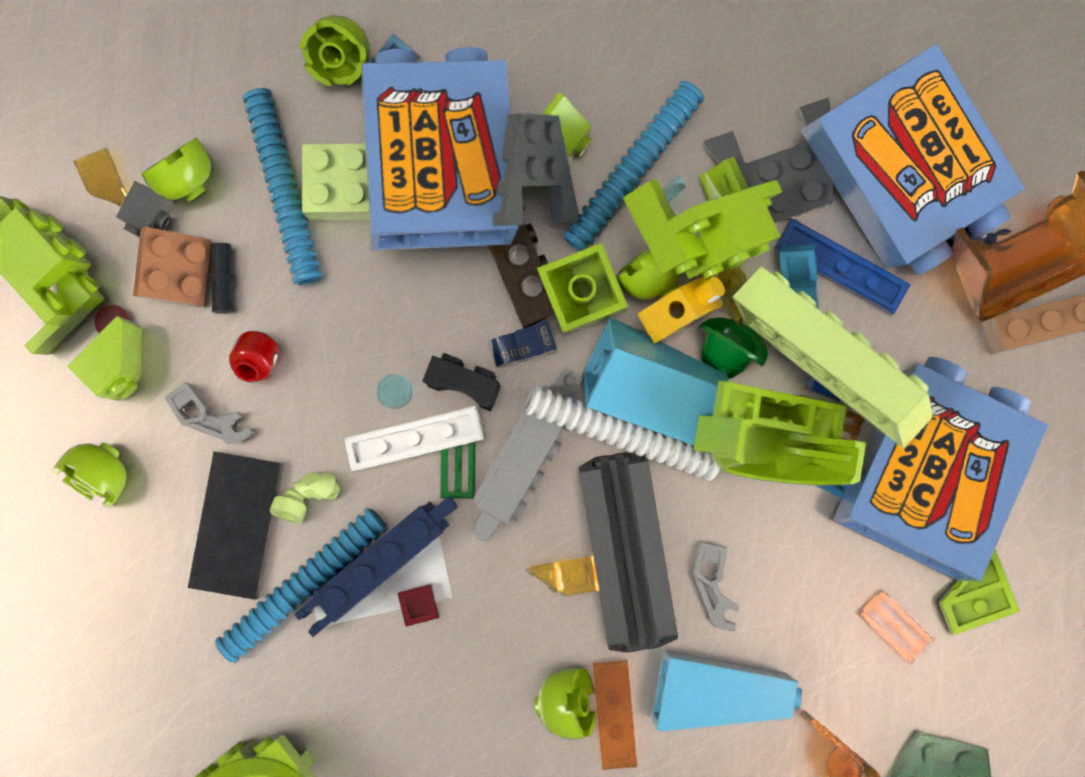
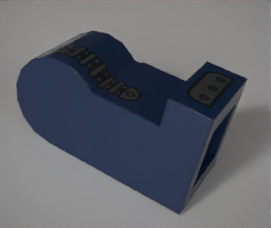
M548 320L535 323V325L516 330L514 333L502 335L489 341L497 368L558 353Z

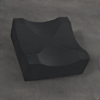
M443 353L441 358L432 355L422 380L423 383L427 384V387L437 391L453 390L464 393L476 401L480 408L492 411L501 388L499 381L495 380L497 376H495L494 372L480 366H475L474 371L464 368L463 360Z

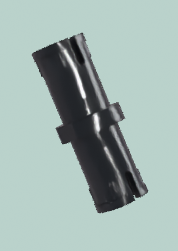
M229 243L210 244L211 274H208V282L211 283L212 312L216 314L233 313L232 283L235 282V274H232L231 245Z

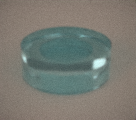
M678 175L662 189L668 202L686 187V183Z
M391 374L379 382L377 396L384 406L391 409H399L406 406L411 400L412 387L403 376Z

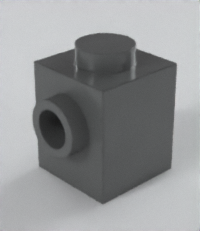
M134 181L116 218L126 223L123 228L124 230L140 238V230L143 227L160 230L166 229L170 221L169 212L174 202L155 193L151 188Z

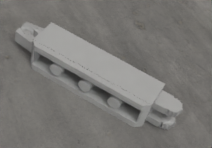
M564 368L550 387L543 386L542 391L550 389L553 395L558 392L562 394V398L569 396L572 398V402H574L583 378L575 372ZM524 409L474 496L476 507L483 510L473 529V534H475L478 540L486 541L490 539L501 521L508 524L511 518L515 521L519 519L527 505L526 502L522 501V498L528 488L535 491L544 475L539 469L545 458L550 461L554 458L561 445L556 439L562 428L567 430L566 425L559 427L556 425V421L548 423L545 417L541 420L537 419L534 413L529 416Z

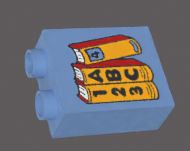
M938 44L915 56L801 129L804 137L885 268L910 264L916 275L933 269L954 254L946 239L965 227L968 228L973 238L980 237L997 228L1011 217L1004 202L1025 189Z
M464 47L446 53V61L418 62L417 54L414 51L389 49L375 55V63H362V103L371 250L511 245L518 230V225L493 226L494 212H500L502 196L496 195L498 181L505 180L507 161L501 160L507 116L510 114L506 60H488L485 50L475 47Z
M928 357L925 365L917 363L902 371V373L908 377L913 374L927 385V392L931 401L932 419L904 449L874 427L865 447L860 482L848 485L832 521L957 581H981L1048 428V424L1027 415L1032 403L1026 397L1000 387H992L988 396L964 385L968 375L965 369L942 358Z

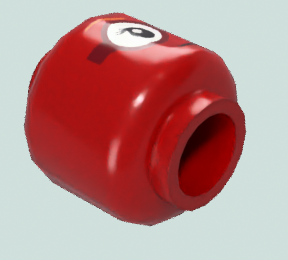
M247 331L237 338L229 354L228 362L239 379L246 382L262 381L271 374L278 360L279 348L276 342L266 333Z

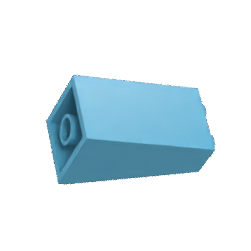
M611 317L582 373L586 407L692 445L695 442L699 415L713 416L718 381H728L727 374L661 341L654 344L649 335Z
M664 650L652 720L657 730L672 731L790 719L793 717L794 709L798 710L800 707L802 689L798 688V681L787 673Z

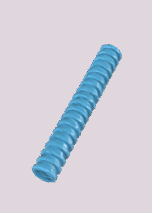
M680 81L678 84L679 90H673V97L666 99V106H661L659 109L660 114L653 116L654 122H649L646 126L647 131L640 133L641 139L634 141V148L629 147L627 150L628 155L621 158L622 163L616 164L614 167L615 172L608 174L609 180L602 182L601 186L603 188L597 189L595 191L596 197H591L588 201L590 203L589 206L582 208L583 214H579V221H576V223L571 222L569 225L570 230L563 232L565 241L573 248L582 251L587 249L589 244H594L595 235H601L602 231L600 229L607 227V220L614 218L615 214L613 212L621 209V202L625 203L623 197L634 191L633 186L640 184V177L645 178L647 175L646 169H652V162L658 161L660 158L659 153L665 152V145L672 143L671 137L677 136L679 133L678 128L685 126L684 120H689L692 116L691 112H696L698 109L697 103L702 104L705 98L695 85L687 81Z
M256 88L246 92L242 96V100L247 104L245 106L246 113L250 114L247 117L248 122L253 124L250 129L255 134L253 137L254 142L258 144L256 151L261 154L258 158L259 162L264 164L261 169L263 173H266L264 177L265 182L269 183L267 191L272 194L269 199L271 203L275 204L272 209L278 215L275 217V220L280 224L278 227L279 233L283 234L281 242L286 244L283 249L289 255L286 258L287 263L291 264L289 271L295 276L292 278V282L297 285L313 283L323 275L317 269L320 266L319 261L314 259L317 253L315 250H312L314 242L309 240L311 232L306 230L309 224L307 220L303 219L305 215L301 210L302 201L298 199L300 192L295 189L298 184L296 180L292 179L295 174L290 169L292 166L291 161L287 159L289 152L287 149H284L286 141L281 139L284 134L279 129L281 126L280 121L276 119L278 112L276 109H273L275 101L270 99L273 94L270 89Z
M366 508L364 510L365 514L363 516L358 515L355 523L350 522L347 530L342 529L339 532L340 536L338 538L336 536L331 538L332 543L330 545L327 543L323 545L324 550L322 552H315L314 559H307L306 566L300 565L298 573L292 572L289 581L287 579L283 580L282 587H275L273 589L274 594H267L265 596L266 601H259L257 603L258 608H251L248 611V616L243 615L240 618V623H234L232 630L224 632L223 638L218 637L215 643L222 656L230 662H238L239 655H246L248 647L254 648L256 640L262 641L264 633L270 634L272 626H279L281 624L280 619H287L289 617L288 612H295L297 610L296 605H303L305 598H311L313 591H318L322 587L321 584L323 582L326 584L330 581L329 577L331 575L336 576L339 568L344 569L347 561L352 562L355 559V554L360 555L363 552L362 548L364 546L368 548L371 545L370 541L372 539L376 541L379 538L378 534L380 532H387V526L373 509Z

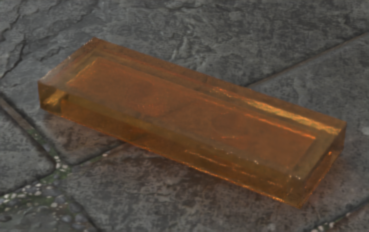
M628 660L594 662L593 671L602 770L637 767Z

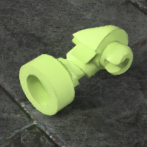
M330 472L307 473L301 480L293 483L295 487L288 489L282 496H276L269 511L272 515L284 521L302 523L307 511V507L303 502L305 498L334 500L339 495L340 486L335 483L336 477Z

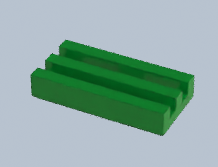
M476 442L468 444V492H462V446L455 447L454 492H448L449 449L441 450L440 498L450 496L455 499H474Z

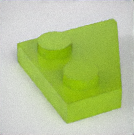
M996 549L991 556L981 581H957L938 601L951 635H957L1020 612Z

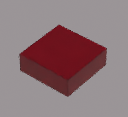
M432 584L397 593L405 627L440 618Z

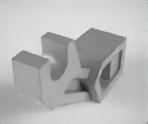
M185 382L164 397L181 425L224 440L227 444L242 443L254 434L251 427H246L241 432L235 430V422L243 417L240 412H234L218 418L210 415L211 408L192 384ZM195 402L196 408L201 410L199 417L194 416L190 418L186 415L184 409Z
M699 542L691 574L707 611V618L717 628L735 632L736 624L726 622L724 620V613L729 609L739 611L740 606L723 596L717 585L723 579L727 548ZM702 560L716 563V570L713 572L714 578L711 580L700 574L702 571L700 568Z

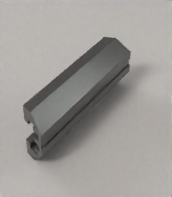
M629 452L594 457L579 467L608 648L611 651L625 653L659 648L678 639V632L649 461L644 455L638 456Z

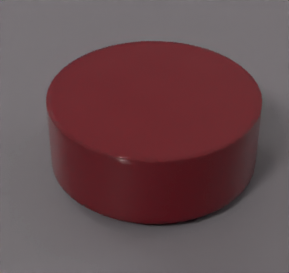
M106 305L95 316V328L100 334L117 316L132 322L130 314L120 306Z

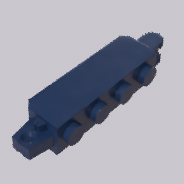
M448 496L436 507L430 501L425 505H420L312 595L313 599L294 614L298 620L304 619L318 605L327 616L314 623L308 631L312 638L330 623L340 620L445 533V529L450 526L445 518L458 508L457 504Z

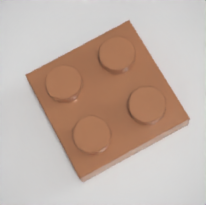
M149 227L141 228L133 297L203 307L212 239Z

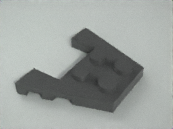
M827 97L799 107L798 114L803 127H806L830 111L829 98ZM733 131L705 140L703 143L704 149L709 155L711 154L718 164L727 158L734 157L748 188L777 179L782 192L770 199L772 205L767 207L774 224L824 208L833 203V182L808 142L748 163L744 162Z
M508 114L501 160L507 161L505 180L498 181L496 195L502 196L500 212H494L493 226L523 225L522 186H550L551 222L579 221V212L559 115Z

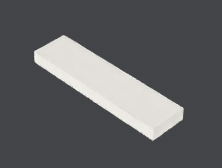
M475 405L347 437L344 440L351 472H356L485 440L479 409Z

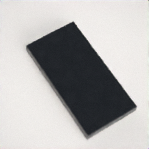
M213 452L188 588L253 600L258 599L274 516L269 510L274 498L278 495L283 463Z

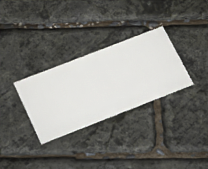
M440 537L340 620L329 625L400 610L398 592L432 584L436 602L452 598ZM347 561V562H346V567H347L351 562ZM319 605L314 608L317 621L327 616Z

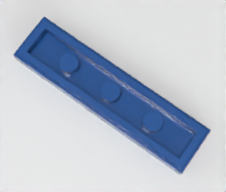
M793 218L789 220L774 246V250L779 252L780 246L815 244L817 274L888 314H895L911 284Z

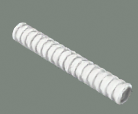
M539 385L533 387L528 395L525 410L529 416L534 413L537 419L541 420L545 417L548 423L556 421V425L559 427L566 425V429L570 431L575 428L578 434L586 432V436L589 438L596 436V440L600 442L605 439L608 445L616 443V447L619 449L626 447V451L630 453L635 450L638 456L645 454L647 459L652 460L655 458L656 462L660 464L665 461V465L668 467L675 465V469L679 471L684 469L687 474L694 472L696 477L701 478L704 476V479L709 482L719 473L720 467L711 458V454L694 451V445L692 446V444L588 408L586 405L583 406L582 401L576 400L572 402L571 397L562 398V394L558 392L553 395L550 389L542 391V387Z

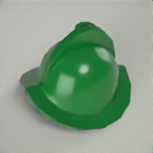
M718 317L709 318L698 326L699 329L706 332V338L702 346V362L727 374L728 379L734 378L743 372L751 361L761 367L766 363L768 357L766 344L747 325L733 319Z

